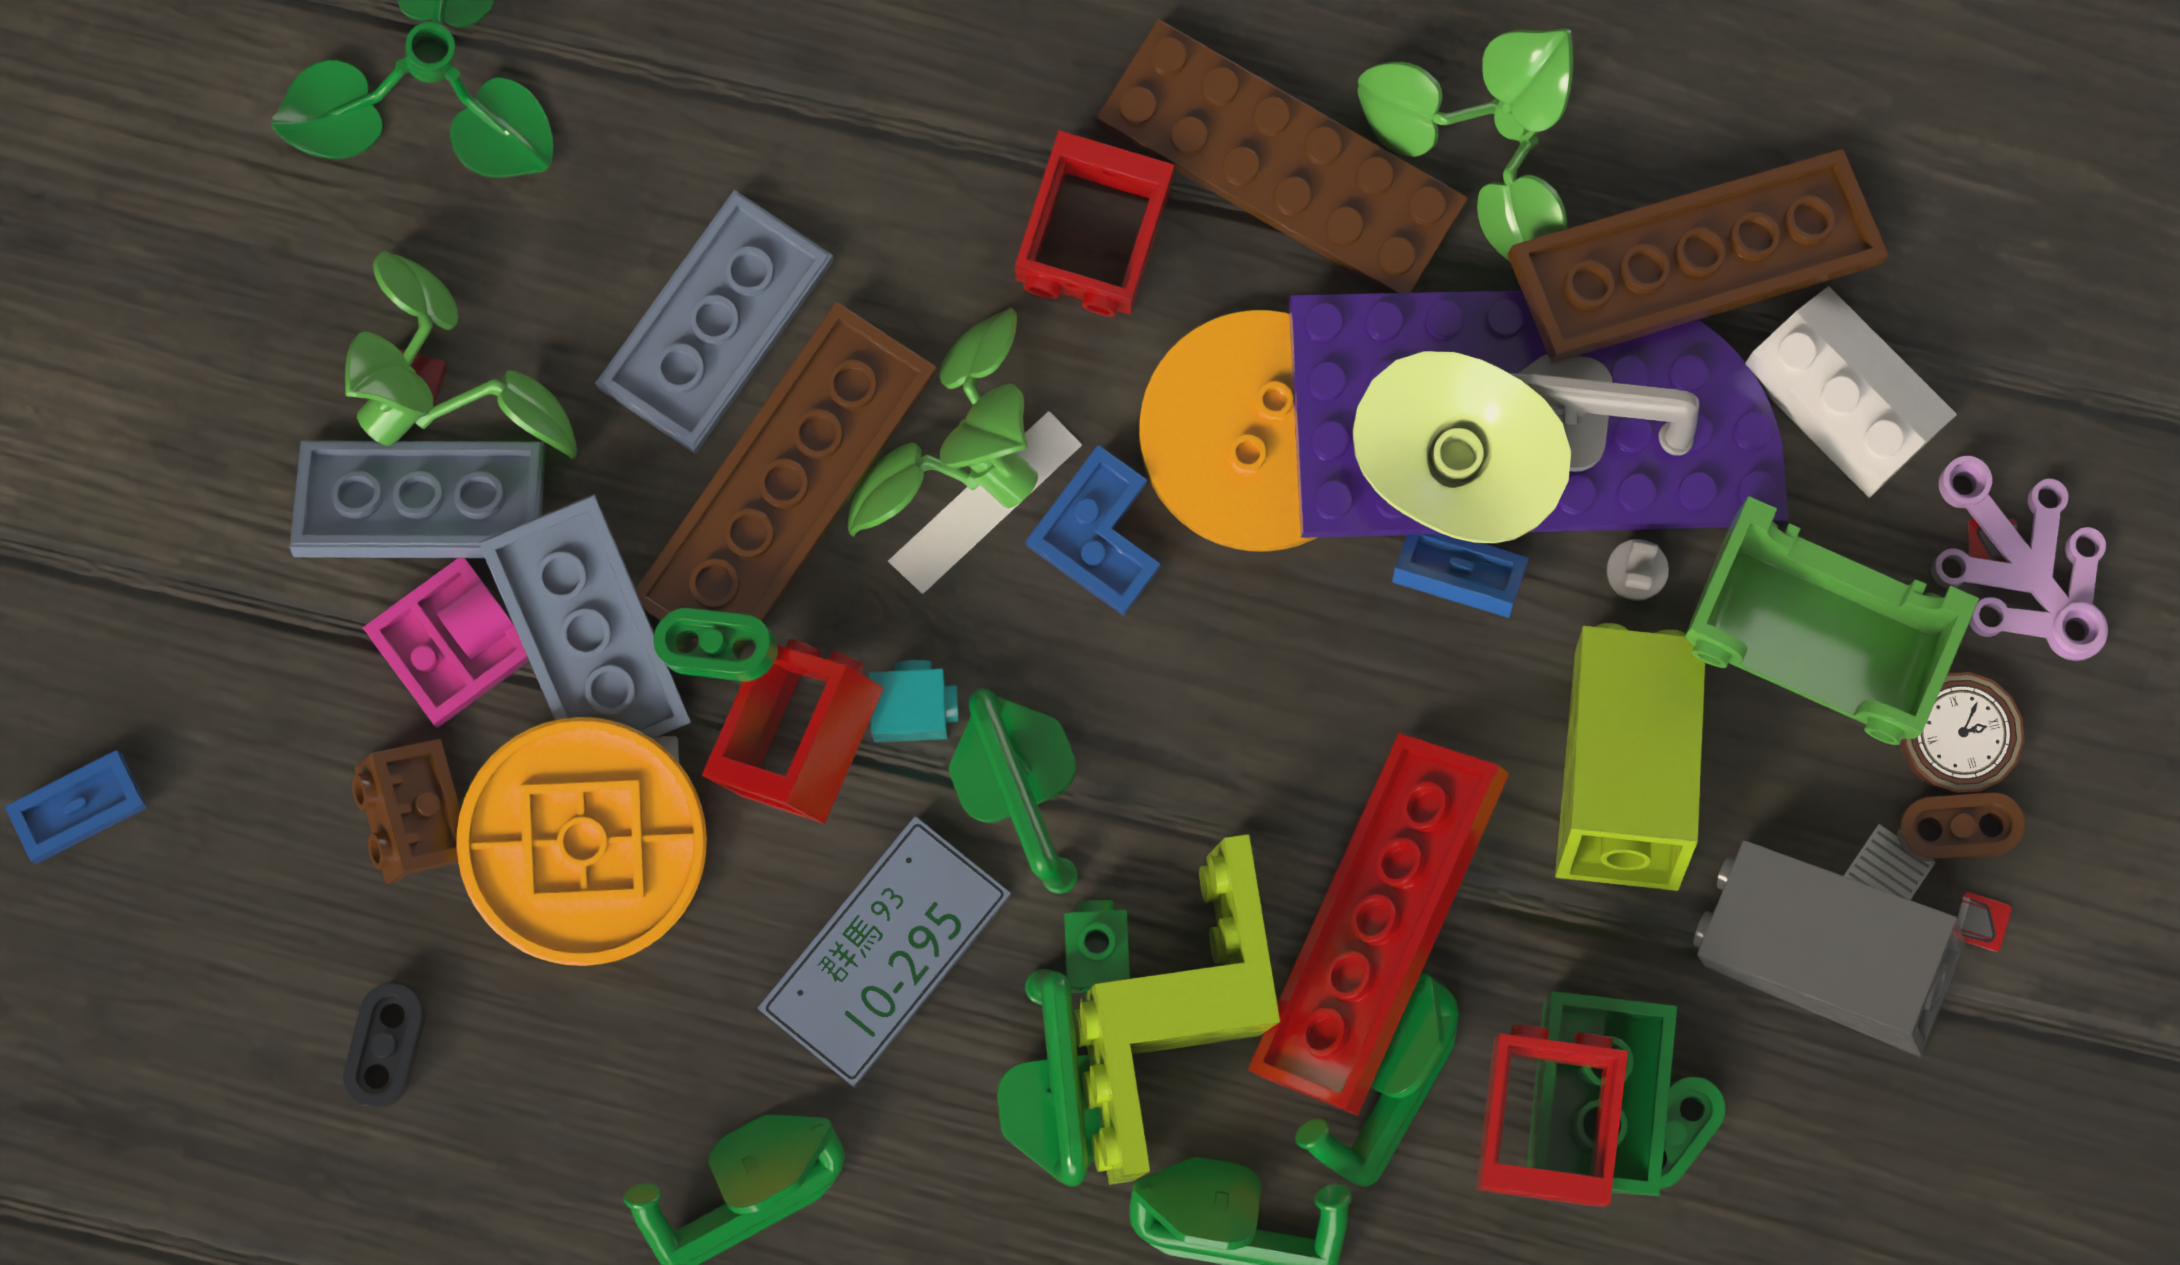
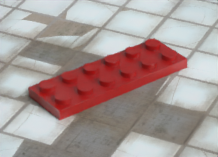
M1398 733L1279 998L1277 1006L1280 1022L1263 1034L1249 1065V1071L1261 1078L1358 1116L1507 781L1509 773L1497 764Z

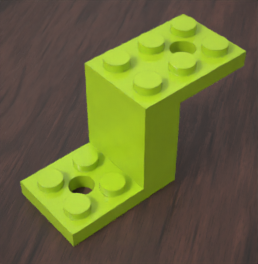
M1249 834L1224 838L1206 857L1207 865L1200 866L1199 869L1200 886L1204 902H1213L1217 926L1210 927L1209 929L1213 961L1215 964L1223 963L1224 966L1094 984L1080 999V1009L1073 1010L1078 1047H1088L1090 1071L1082 1073L1085 1102L1088 1109L1097 1108L1100 1124V1133L1092 1134L1094 1161L1098 1172L1107 1171L1109 1185L1132 1182L1150 1172L1132 1059L1133 1054L1257 1037L1280 1022Z

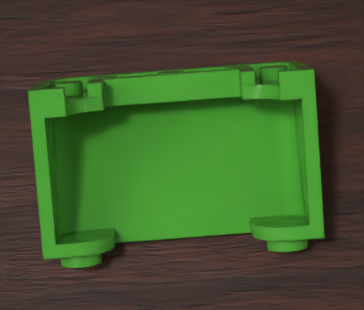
M1748 496L1732 519L1685 635L1686 640L1694 646L1692 654L1699 660L1720 668H1726L1728 663L1862 722L1866 724L1864 731L1882 742L1899 745L1902 738L1916 739L1925 728L1979 598L1953 586L1947 589L1944 597L1933 593L1922 595L1927 585L1915 579L1908 586L1798 537L1801 528L1790 523L1783 532L1780 531L1778 525L1773 522L1777 508Z

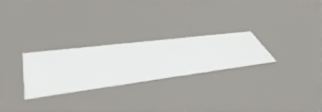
M1050 411L1025 433L1028 448L1017 452L1038 472V481L1032 492L1082 446ZM981 485L975 490L967 487L887 562L923 594L1018 505L1005 508Z

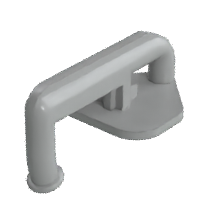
M1546 354L1521 372L1510 373L1541 395L1563 423L1571 449L1570 471L1577 472L1589 469L1601 459L1605 451L1609 415L1667 422L1660 429L1658 434L1659 442L1662 448L1672 455L1680 456L1686 454L1693 446L1694 435L1697 429L1699 400L1691 392L1612 383L1610 372L1601 362L1582 356H1574L1551 363L1548 354Z

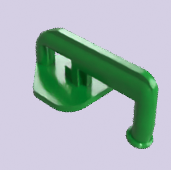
M977 689L969 698L971 717L949 765V774L960 803L972 818L980 822L994 823L1011 817L1032 872L1052 893H1067L1077 883V868L1067 858L1058 857L1038 804L1065 792L1075 779L1077 771L1076 758L1065 730L1060 722L1053 717L998 697L988 689Z
M1039 969L1033 971L1028 976L1025 982V991L1032 1002L1042 1005L1047 1059L1020 1062L1004 1072L997 1087L1000 1129L1005 1139L1055 1179L1066 1186L1074 1187L1081 1184L1087 1176L1088 1167L1094 1161L1092 1134L1100 1133L1097 1108H1087L1083 1091L1082 1073L1090 1071L1089 1054L1077 1055L1069 979L1062 973L1048 969Z
M1420 974L1370 1087L1382 1094L1351 1148L1330 1133V1125L1325 1119H1311L1300 1126L1296 1133L1297 1145L1307 1149L1321 1163L1355 1185L1370 1186L1380 1178L1453 1049L1459 1020V1009L1456 998L1446 987L1428 974Z
M763 1115L725 1135L714 1145L709 1154L708 1162L726 1204L673 1231L660 1208L661 1190L657 1186L647 1183L632 1186L624 1194V1203L631 1209L636 1225L661 1265H699L821 1198L842 1171L845 1153L840 1138L827 1118Z
M1193 1157L1135 1181L1129 1205L1130 1224L1138 1236L1151 1246L1172 1256L1223 1265H1339L1348 1225V1205L1351 1202L1352 1194L1346 1186L1338 1184L1325 1186L1316 1193L1314 1197L1315 1205L1320 1209L1316 1239L1258 1230L1256 1227L1262 1188L1259 1177L1252 1170L1240 1164Z

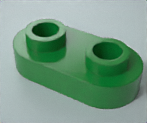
M692 608L677 609L667 614L659 622L653 638L654 649L658 657L670 669L684 675L752 681L767 673L777 656V641L774 634L761 620L745 614ZM693 638H698L697 647L689 653H684L685 644ZM755 644L756 649L753 655L748 659L741 660L740 656L743 649L748 645Z
M1687 1077L1670 1085L1660 1189L1672 1186L1683 1176L1724 1120V1098L1719 1089L1706 1079ZM1685 1098H1692L1700 1104L1701 1115L1698 1120L1692 1122L1682 1117L1680 1105Z

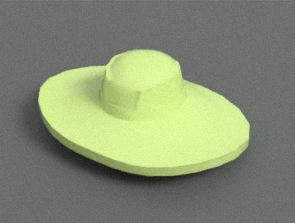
M1423 351L1395 360L1372 380L1357 407L1352 433L1355 457L1365 478L1374 490L1391 506L1422 525L1447 536L1473 543H1499L1514 540L1537 528L1554 511L1569 481L1571 449L1561 420L1547 401L1526 383L1483 360L1456 352Z

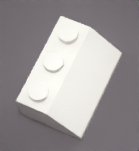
M1829 286L1791 315L1752 352L1745 363L1754 373L1765 394L1869 498L1957 415Z

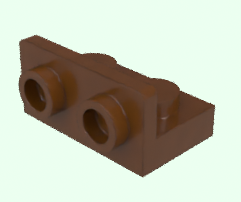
M441 739L373 752L355 767V775L352 778L353 796L358 808L366 811L371 829V834L368 837L370 858L376 869H382L386 884L399 882L408 874L458 863L457 828L461 810Z

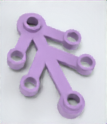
M1962 456L1954 459L1942 471L1939 478V491L1943 499L1956 508H1966L2008 563L1969 557L1962 550L1947 549L1933 561L1931 572L1934 580L1945 588L1950 586L1956 588L1962 583L1967 582L2030 592L2045 610V612L2007 608L2006 604L2000 599L1994 597L1984 598L1977 603L1969 622L1972 630L1980 636L1992 637L2001 631L2043 637L2047 639L2051 649L2056 654L2073 661L2085 660L2098 653L2104 646L2108 635L2106 618L2102 611L2093 604L2098 560L2103 557L2106 551L2104 536L2094 528L2084 527L2075 531L2067 539L2065 554L2068 560L2073 563L2067 596L2052 577L2060 512L2066 507L2069 499L2066 487L2058 480L2044 479L2030 490L2027 503L2029 509L2034 514L2029 547L1988 493L1992 486V474L1988 466L1980 459L1972 456ZM1960 475L1967 477L1973 487L1971 494H1959L1953 487V478ZM2049 489L2055 493L2058 499L2056 508H2046L2040 503L2038 499L2040 490ZM2085 537L2093 542L2095 553L2092 557L2082 556L2077 551V538ZM1944 559H1954L1960 564L1962 569L1960 577L1950 578L1944 574L1942 570ZM1990 607L1997 612L1999 623L1996 627H1988L1981 622L1979 618L1981 608ZM2068 621H2076L2083 626L2085 635L2082 641H2074L2067 636L2065 626Z

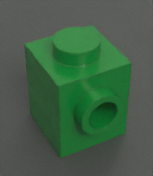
M1113 901L1077 902L1076 912L1064 913L1067 978L1070 982L1071 993L1088 992L1094 984L1130 979L1127 911L1114 910Z

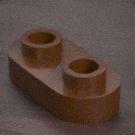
M2000 793L1922 798L1909 805L1902 812L1897 823V837L1900 845L1910 856L1921 861L2000 856L2013 849L2020 842L2025 830V819L2019 805L2010 797ZM1982 816H1990L1998 823L1999 830L1995 837H1988L1981 832L1979 822ZM1928 820L1936 826L1937 837L1935 841H1925L1920 837L1918 833L1920 821Z

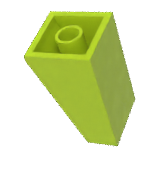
M1603 623L1594 627H1582L1574 656L1555 878L1679 890L1698 842L1705 662L1692 654L1694 646L1686 640V633L1678 630H1661L1656 633L1629 631L1624 626L1613 623Z

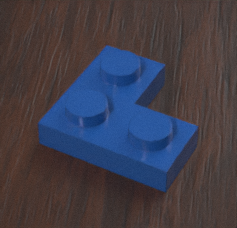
M1097 445L1026 540L1028 548L1124 617L1161 566L1155 559L1114 531V528L1147 486V479Z

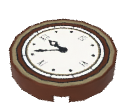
M1971 672L1948 673L1922 734L1916 739L1902 738L1900 751L1911 772L1921 781H1926L1930 786L1938 788V791L1949 795L1978 794L2002 782L2018 764L2025 742L2023 717L2012 696L1994 680Z

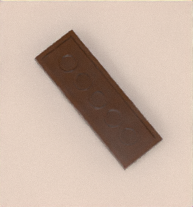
M1159 19L1096 117V124L1153 158L1173 164L1174 170L1386 293L1413 292L1468 197Z
M1843 149L1512 245L1507 254L1551 363L1882 265L1889 256Z
M835 302L637 586L636 592L645 613L660 622L667 614L674 610L692 608L751 615L765 623L937 374L936 366L838 302ZM693 638L688 642L697 647L699 639ZM747 647L743 649V651L741 652V656L743 655Z

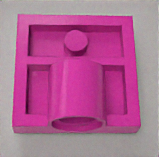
M457 558L362 627L437 728L529 662L513 622L465 558Z

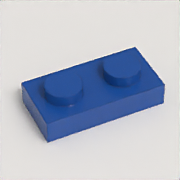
M1407 534L1395 566L1392 582L1510 618L1526 573L1529 557L1483 543L1456 539L1445 534Z
M117 750L4 806L30 861L36 864L148 808L123 754Z

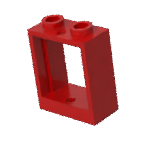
M1058 130L1015 263L1016 280L1024 282V289L1039 297L1058 299L1059 294L1083 300L1081 304L1083 308L1102 316L1115 317L1117 311L1131 315L1173 184L1174 165ZM1066 174L1149 198L1121 287L1038 262Z
M789 639L786 647L777 645L775 662L767 673L755 680L743 681L702 776L741 797L825 824L884 687L862 675L866 667L862 662L835 651L831 652L827 660L821 658L823 653L820 650L798 640ZM800 675L827 682L786 777L761 769V764Z
M1511 1025L1510 1035L1500 1033L1494 1038L1476 1190L1595 1207L1609 1206L1628 1051L1612 1049L1613 1038L1575 1033L1574 1043L1548 1040L1549 1029L1529 1025ZM1511 1057L1602 1069L1590 1176L1499 1164Z

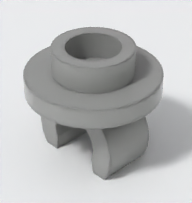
M1634 539L1620 544L1612 552L1607 563V578L1611 587L1617 594L1628 600L1643 601L1652 598L1661 591L1668 578L1669 567L1664 553L1658 545L1646 540Z

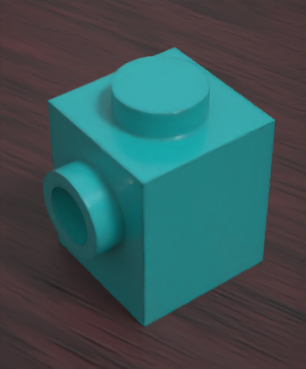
M907 660L896 662L894 664L895 671L869 672V679L884 687L871 717V735L874 743L948 739L947 723L959 722L957 685L945 686L943 669H931L930 661Z

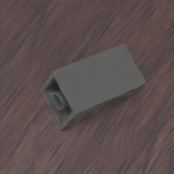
M1743 840L1737 856L1728 854L1724 860L1717 880V889L1723 890L1714 913L1705 911L1695 933L1694 945L1700 947L1697 955L1703 965L1713 971L1921 1057L1966 944L1958 918Z

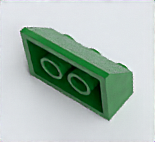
M1551 991L1543 999L1541 1027L1549 1029L1548 1040L1574 1043L1575 1033L1594 1034L1613 1038L1612 1049L1628 1051L1611 1193L1659 1196L1677 1006ZM1537 1060L1527 1158L1528 1168L1590 1176L1602 1069Z

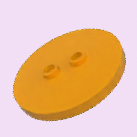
M1269 310L1236 312L1218 317L1195 328L1181 338L1160 361L1149 381L1143 398L1139 423V441L1144 467L1152 487L1167 509L1181 523L1205 539L1226 547L1246 551H1276L1296 547L1318 538H1301L1289 314Z
M595 717L564 718L540 724L515 736L500 747L479 770L464 798L457 828L458 864L465 888L475 908L485 922L508 943L527 954L553 963L581 966L604 964L623 959L648 947L662 937L685 912L697 890L704 869L707 841L706 825L700 799L688 774L674 756L656 740L635 728L612 720Z

